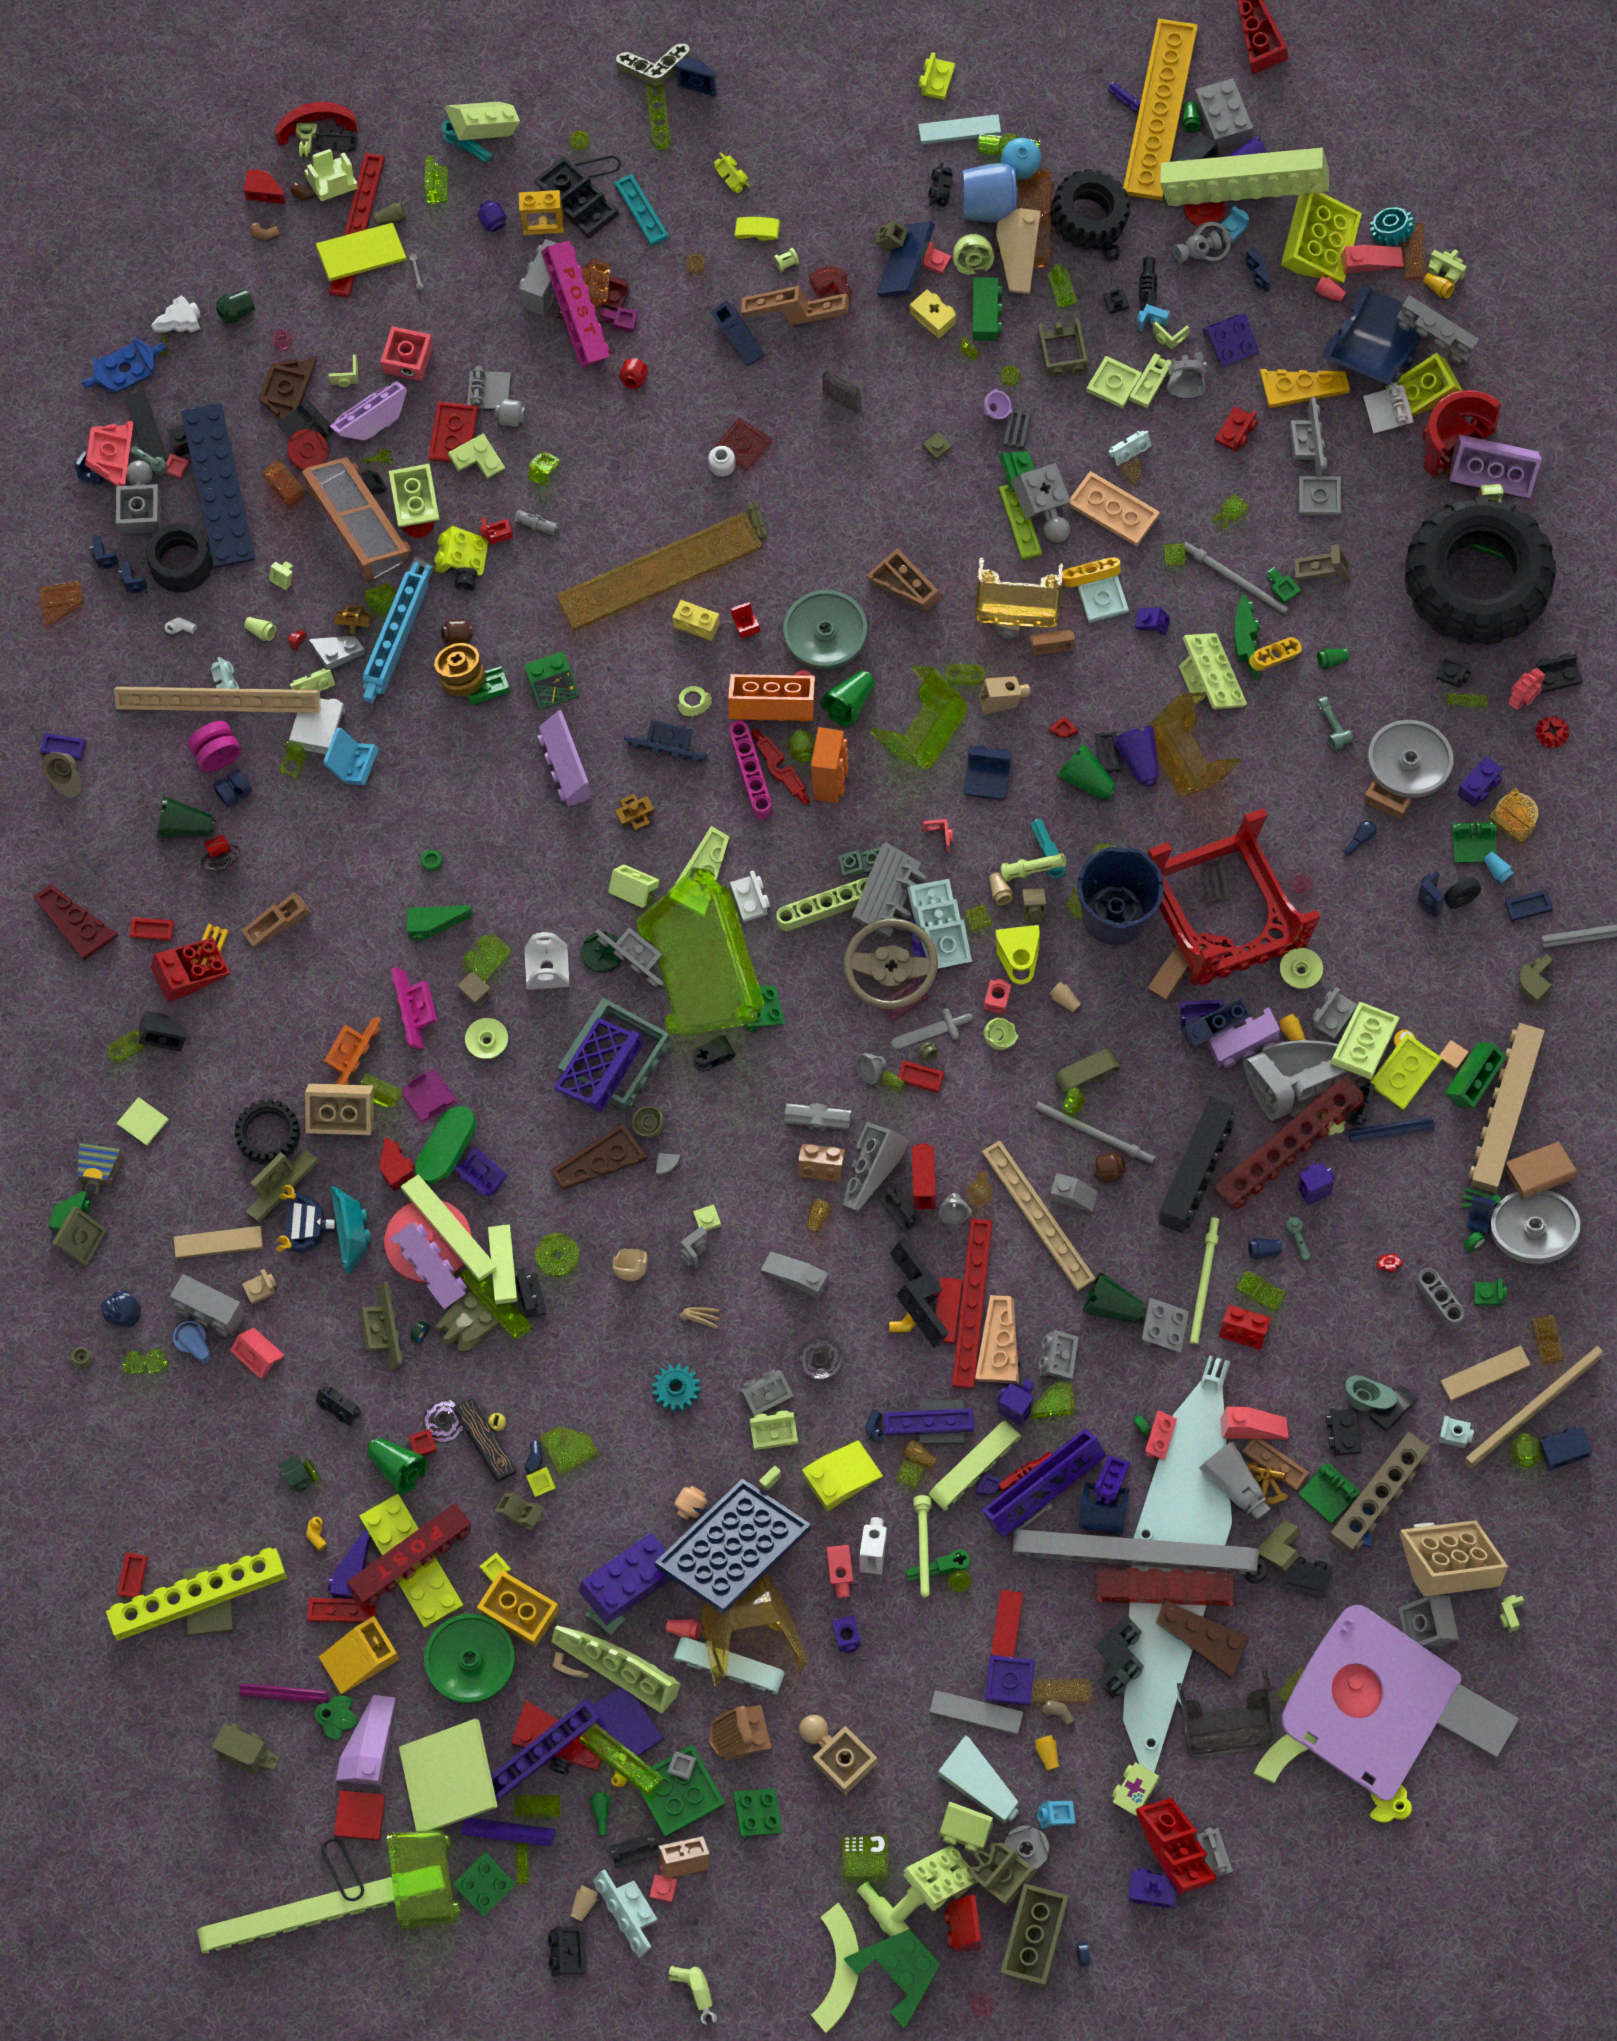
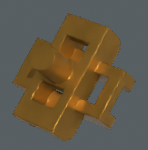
M347 605L345 610L337 612L334 617V624L349 625V634L355 635L357 634V626L370 627L372 614L364 612V606Z
M634 793L620 800L622 807L615 810V814L619 818L622 827L632 825L636 833L639 831L638 829L650 826L647 817L654 814L655 811L648 796L638 800ZM643 819V821L635 823V821Z

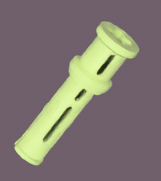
M1061 853L1030 861L1021 859L1013 864L1003 863L1001 872L1003 879L1006 882H1010L1013 878H1027L1032 873L1065 867L1066 858Z

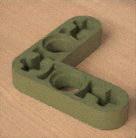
M677 44L655 64L634 54L623 52L616 57L617 68L644 82L659 86L676 73V64L684 57H691L690 48L686 44ZM673 63L671 66H665V64Z

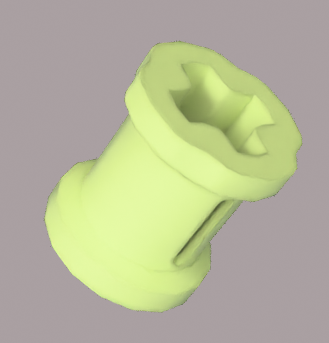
M793 248L780 256H773L780 273L790 266H798L800 264Z

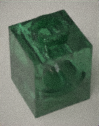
M298 1454L278 1464L292 1493L295 1491L302 1492L309 1487V1483L312 1481Z

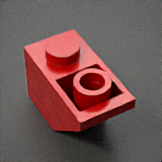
M387 1137L384 1140L379 1170L388 1185L395 1191L415 1177L413 1172L415 1166L409 1158L404 1159L401 1155L403 1151L396 1141L392 1143Z

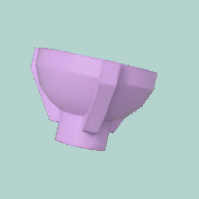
M993 389L984 400L985 415L996 420L1007 417L1012 413L1009 397L1004 392Z

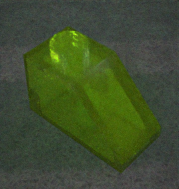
M1060 1381L1049 1386L1032 1407L1031 1420L1074 1415L1076 1408L1072 1383L1067 1384L1065 1381Z

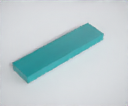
M630 174L614 182L616 189L650 246L652 247L669 239L668 233L634 176Z

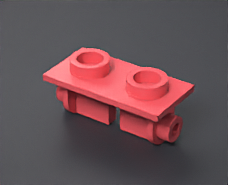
M1159 1410L1157 1411L1145 1449L1146 1457L1154 1459L1156 1456L1165 1460L1177 1418Z

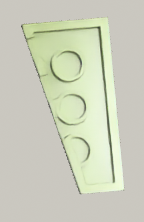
M712 826L710 827L670 891L668 898L705 918L729 840L728 835Z

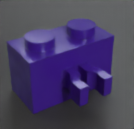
M1026 1379L1021 1389L1010 1383L1007 1389L1004 1387L997 1398L999 1399V1414L1022 1427L1033 1410L1034 1396L1030 1395V1393L1034 1389V1383Z
M1139 1868L1137 1871H1132L1128 1902L1174 1909L1177 1889L1165 1872L1157 1875L1151 1874V1871L1148 1869Z

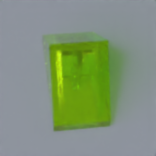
M389 583L366 590L364 598L367 607L381 617H384L390 610L398 590Z

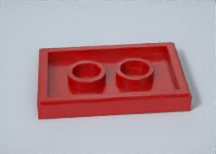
M437 402L428 456L430 461L452 463L448 453L474 439L479 411L477 405Z

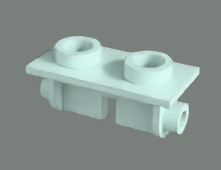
M1137 431L1126 439L1127 443L1121 441L1115 446H1111L1108 454L1111 458L1114 457L1117 466L1127 462L1132 457L1152 446L1148 431Z
M218 657V662L213 663L211 667L214 682L219 683L222 681V683L216 685V688L239 689L237 682L233 678L234 668L232 664Z

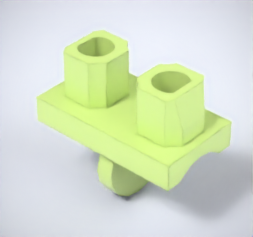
M1434 250L1431 254L1428 273L1437 276L1443 270L1447 272L1445 278L1455 284L1459 279L1462 280L1464 278L1466 266L1462 264L1463 260L1458 258L1459 251L1454 250L1451 254L1445 251L1442 254Z

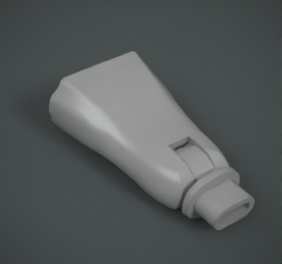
M1233 1441L1199 1467L1238 1507L1247 1510V1513H1251L1256 1520L1270 1511L1269 1506L1265 1503L1266 1498L1263 1496L1259 1484L1253 1477Z

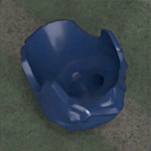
M126 1290L114 1292L112 1296L101 1304L104 1319L115 1326H134L141 1316L140 1304Z

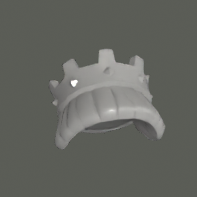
M1202 352L1194 354V360H1188V355H1183L1181 361H1176V358L1171 359V364L1168 365L1170 371L1168 373L1170 375L1167 385L1168 393L1178 398H1196L1205 393L1204 378L1206 377L1207 362L1202 363L1204 359Z

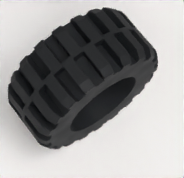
M1085 169L1084 172L1078 170L1073 175L1069 174L1058 185L1051 202L1050 221L1053 227L1056 226L1055 232L1058 235H1062V240L1066 243H1072V246L1078 248V246L1083 247V250H1090V248L1101 250L1102 246L1107 248L1112 242L1118 240L1130 216L1131 210L1129 208L1131 204L1130 199L1127 198L1128 193L1126 189H1122V184L1118 180H1113V176L1110 174H1102L1103 171L1096 170V172H1092V169ZM1081 199L1092 200L1105 210L1107 218L1102 220L1084 218L1076 211L1073 202Z

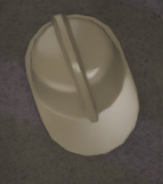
M61 752L46 754L41 763L42 771L55 790L69 798L76 797L81 792L82 779L77 771L75 759L71 755Z

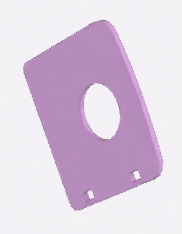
M1353 1605L1342 1612L1307 1664L1282 1713V1726L1291 1738L1306 1746L1314 1754L1356 1783L1365 1787L1379 1799L1388 1801L1395 1796L1437 1724L1438 1719L1461 1682V1675L1455 1668L1367 1607ZM1346 1665H1362L1370 1669L1380 1682L1382 1691L1380 1704L1376 1711L1368 1717H1350L1344 1714L1333 1700V1679L1336 1673ZM1306 1733L1317 1739L1314 1745L1304 1739ZM1364 1773L1375 1779L1372 1785L1362 1779Z

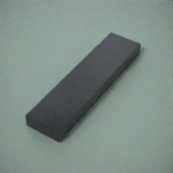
M145 390L126 395L125 398L143 451L153 458L161 457L167 462L168 457Z

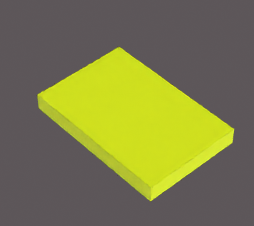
M1407 1033L1369 1083L1375 1085L1376 1092L1404 1111L1442 1061V1058Z

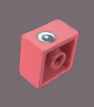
M392 326L380 361L383 373L422 382L434 347L431 335Z

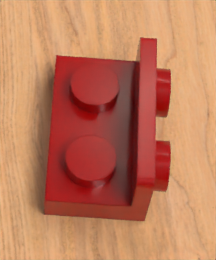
M1234 406L1217 434L1215 442L1235 452L1240 447L1243 448L1248 440L1247 434L1250 430L1254 431L1257 426V412L1253 410L1249 414Z

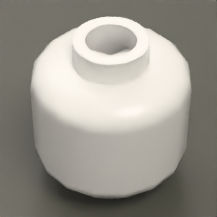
M726 446L715 447L711 450L708 457L709 468L714 475L728 476L735 469V455Z

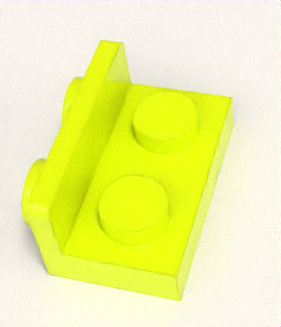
M932 52L930 59L925 61V75H921L919 80L921 94L945 100L955 69V63L936 59V53Z

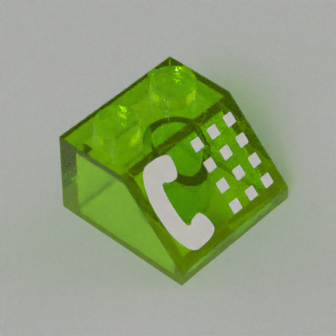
M888 1835L842 1836L843 1882L889 1881Z

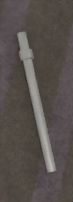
M1186 541L1181 548L1193 555L1196 561L1210 566L1283 615L1288 612L1289 608L1208 556V553L1203 549H1197Z
M1039 1101L1035 1106V1110L1128 1153L1127 1156L1134 1159L1137 1157L1151 1165L1155 1160V1156L1140 1150L1141 1147L1135 1144H1127Z

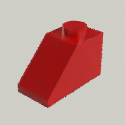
M261 169L247 171L243 190L246 200L279 204L286 203L284 191L268 172Z

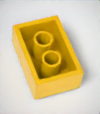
M502 1570L477 1606L480 1615L495 1620L506 1631L535 1648L560 1611L556 1602Z

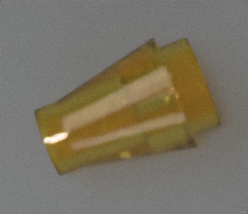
M815 1198L814 1203L811 1202L806 1228L817 1233L831 1213L830 1208L832 1205Z
M914 1440L910 1441L903 1453L907 1460L926 1466L931 1469L937 1459L919 1441L916 1442Z

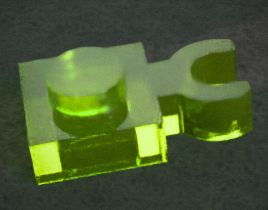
M1233 493L1220 506L1222 513H1217L1213 518V522L1215 523L1217 520L1223 519L1225 522L1221 525V528L1225 529L1230 519L1236 522L1249 509L1250 505Z

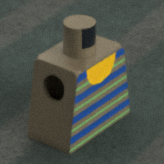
M79 1143L77 1175L81 1183H87L85 1192L89 1196H98L100 1186H111L123 1157L120 1149Z

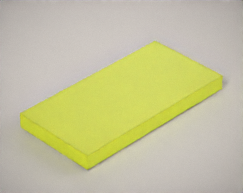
M393 223L316 243L317 252L329 281L406 260Z

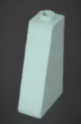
M965 1735L940 1768L938 1775L1003 1824L1008 1820L1012 1822L1019 1812L1017 1809V1799L971 1739Z

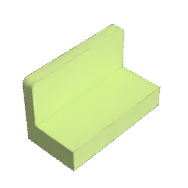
M622 865L613 869L608 892L643 908L647 904L649 892L658 888L659 879L627 865Z

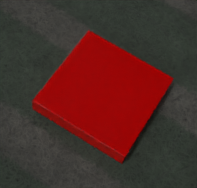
M340 1790L334 1836L380 1841L386 1796L384 1794Z

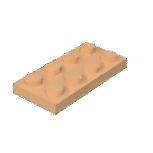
M1091 471L1071 496V502L1067 504L1070 508L1136 547L1160 516V512Z

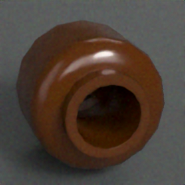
M464 619L447 620L444 626L441 627L442 641L448 646L458 643L468 644L469 639L473 637L472 626L468 625Z
M1115 1152L1098 1156L1096 1164L1092 1165L1095 1178L1099 1177L1103 1183L1120 1180L1123 1177V1173H1126L1123 1157Z

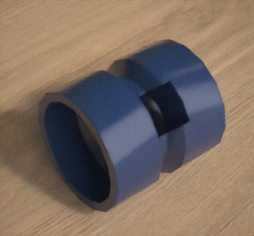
M238 769L228 774L226 780L221 779L212 785L216 794L227 808L237 802L239 796L243 798L252 792L248 781Z

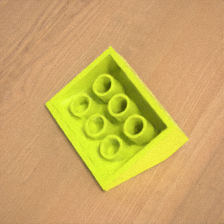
M1322 192L1299 195L1281 266L1297 274L1320 279L1322 276L1325 278L1329 277L1334 282L1344 283L1346 274L1343 273L1341 253L1345 247L1354 246L1362 213Z

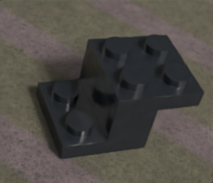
M1127 1615L1094 1646L1112 1665L1096 1681L1112 1699L1122 1694L1126 1689V1685L1131 1680L1138 1678L1145 1667L1127 1648L1129 1645H1134L1142 1633Z

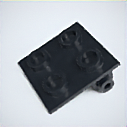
M308 398L277 425L289 439L297 431L303 429L316 431L324 438L333 431L329 421Z

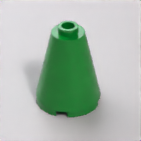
M859 671L821 697L820 704L823 711L826 709L829 712V719L842 727L854 725L875 686L873 675L869 672Z
M1085 744L1078 748V751L1072 755L1056 775L1059 779L1100 800L1104 798L1108 800L1116 791L1113 788L1116 784Z
M383 1438L373 1439L367 1446L368 1457L392 1488L402 1495L415 1489L417 1484L414 1482L419 1476L424 1478L427 1472L428 1461L423 1455Z

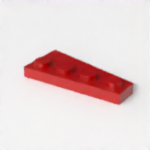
M525 1701L511 1744L525 1748L559 1720L530 1702ZM581 1735L554 1757L598 1771L604 1748Z

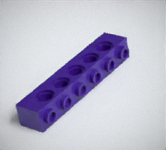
M585 1699L491 1775L496 1802L501 1800L603 1718L590 1699Z

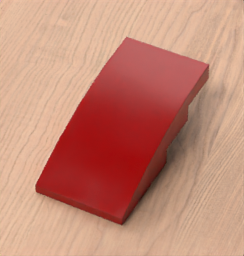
M1172 1798L1136 1809L1144 1834L1157 1860L1180 1894L1213 1884L1216 1881L1217 1876L1204 1860L1207 1853L1195 1839L1196 1828Z

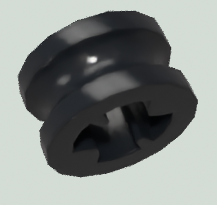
M553 1757V1765H550L549 1769L563 1775H568V1767H571L572 1763L562 1758Z

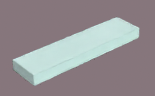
M998 114L918 124L921 145L1001 135Z

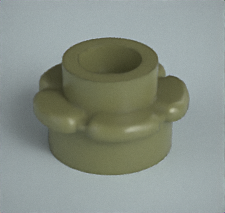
M931 1042L922 1044L918 1052L919 1058L925 1062L935 1059L939 1053L937 1045Z
M86 1347L76 1348L71 1355L73 1365L77 1368L88 1367L93 1358L92 1352L87 1350Z

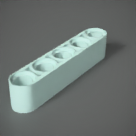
M686 1637L680 1638L673 1658L676 1662L680 1663V1661H683L688 1666L700 1670L704 1668L709 1673L721 1677L725 1675L730 1677V1680L742 1684L746 1682L751 1684V1687L763 1691L765 1689L773 1691L772 1694H778L785 1674L779 1668Z

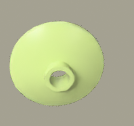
M1306 948L1293 949L1282 958L1280 973L1283 980L1291 987L1307 989L1317 984L1321 979L1323 963L1320 957L1312 950ZM1303 968L1305 973L1299 974L1297 970Z
M482 1018L469 1026L465 1034V1043L469 1052L481 1059H491L497 1057L505 1050L508 1043V1033L505 1026L498 1020ZM485 1038L491 1039L489 1044H485L483 1041Z

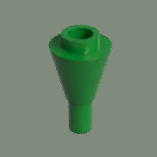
M606 1792L593 1793V1798H589L598 1825V1835H607L606 1820L608 1818L611 1796L606 1797Z

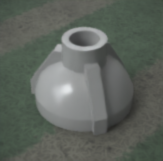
M863 1053L856 1058L855 1066L860 1078L872 1085L877 1083L883 1072L882 1069L886 1067V1061L882 1056Z
M956 1193L950 1194L939 1207V1217L945 1224H960L971 1216V1209L961 1199L960 1195Z

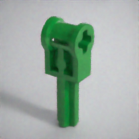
M957 1549L951 1555L936 1558L935 1562L929 1563V1577L938 1574L943 1576L951 1573L963 1574L967 1572L970 1567L969 1554L965 1550ZM961 1558L963 1565H959L956 1559ZM920 1566L905 1570L908 1582L920 1580Z

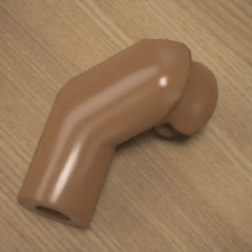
M254 223L250 226L251 235L257 239L266 241L280 236L277 226L266 230L261 228L259 223Z

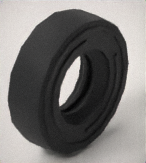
M1475 878L1463 879L1446 891L1444 901L1451 909L1462 907L1480 894L1481 885Z

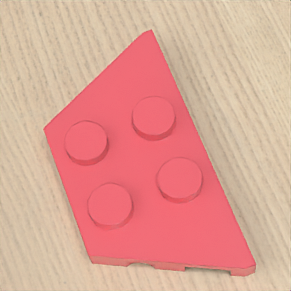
M128 421L126 425L121 426L109 424L105 427H91L89 432L85 465L116 486H125L133 422Z

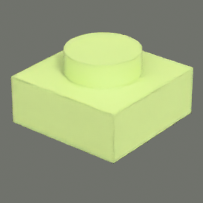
M714 1204L693 1211L698 1227L702 1226L705 1231L721 1226Z

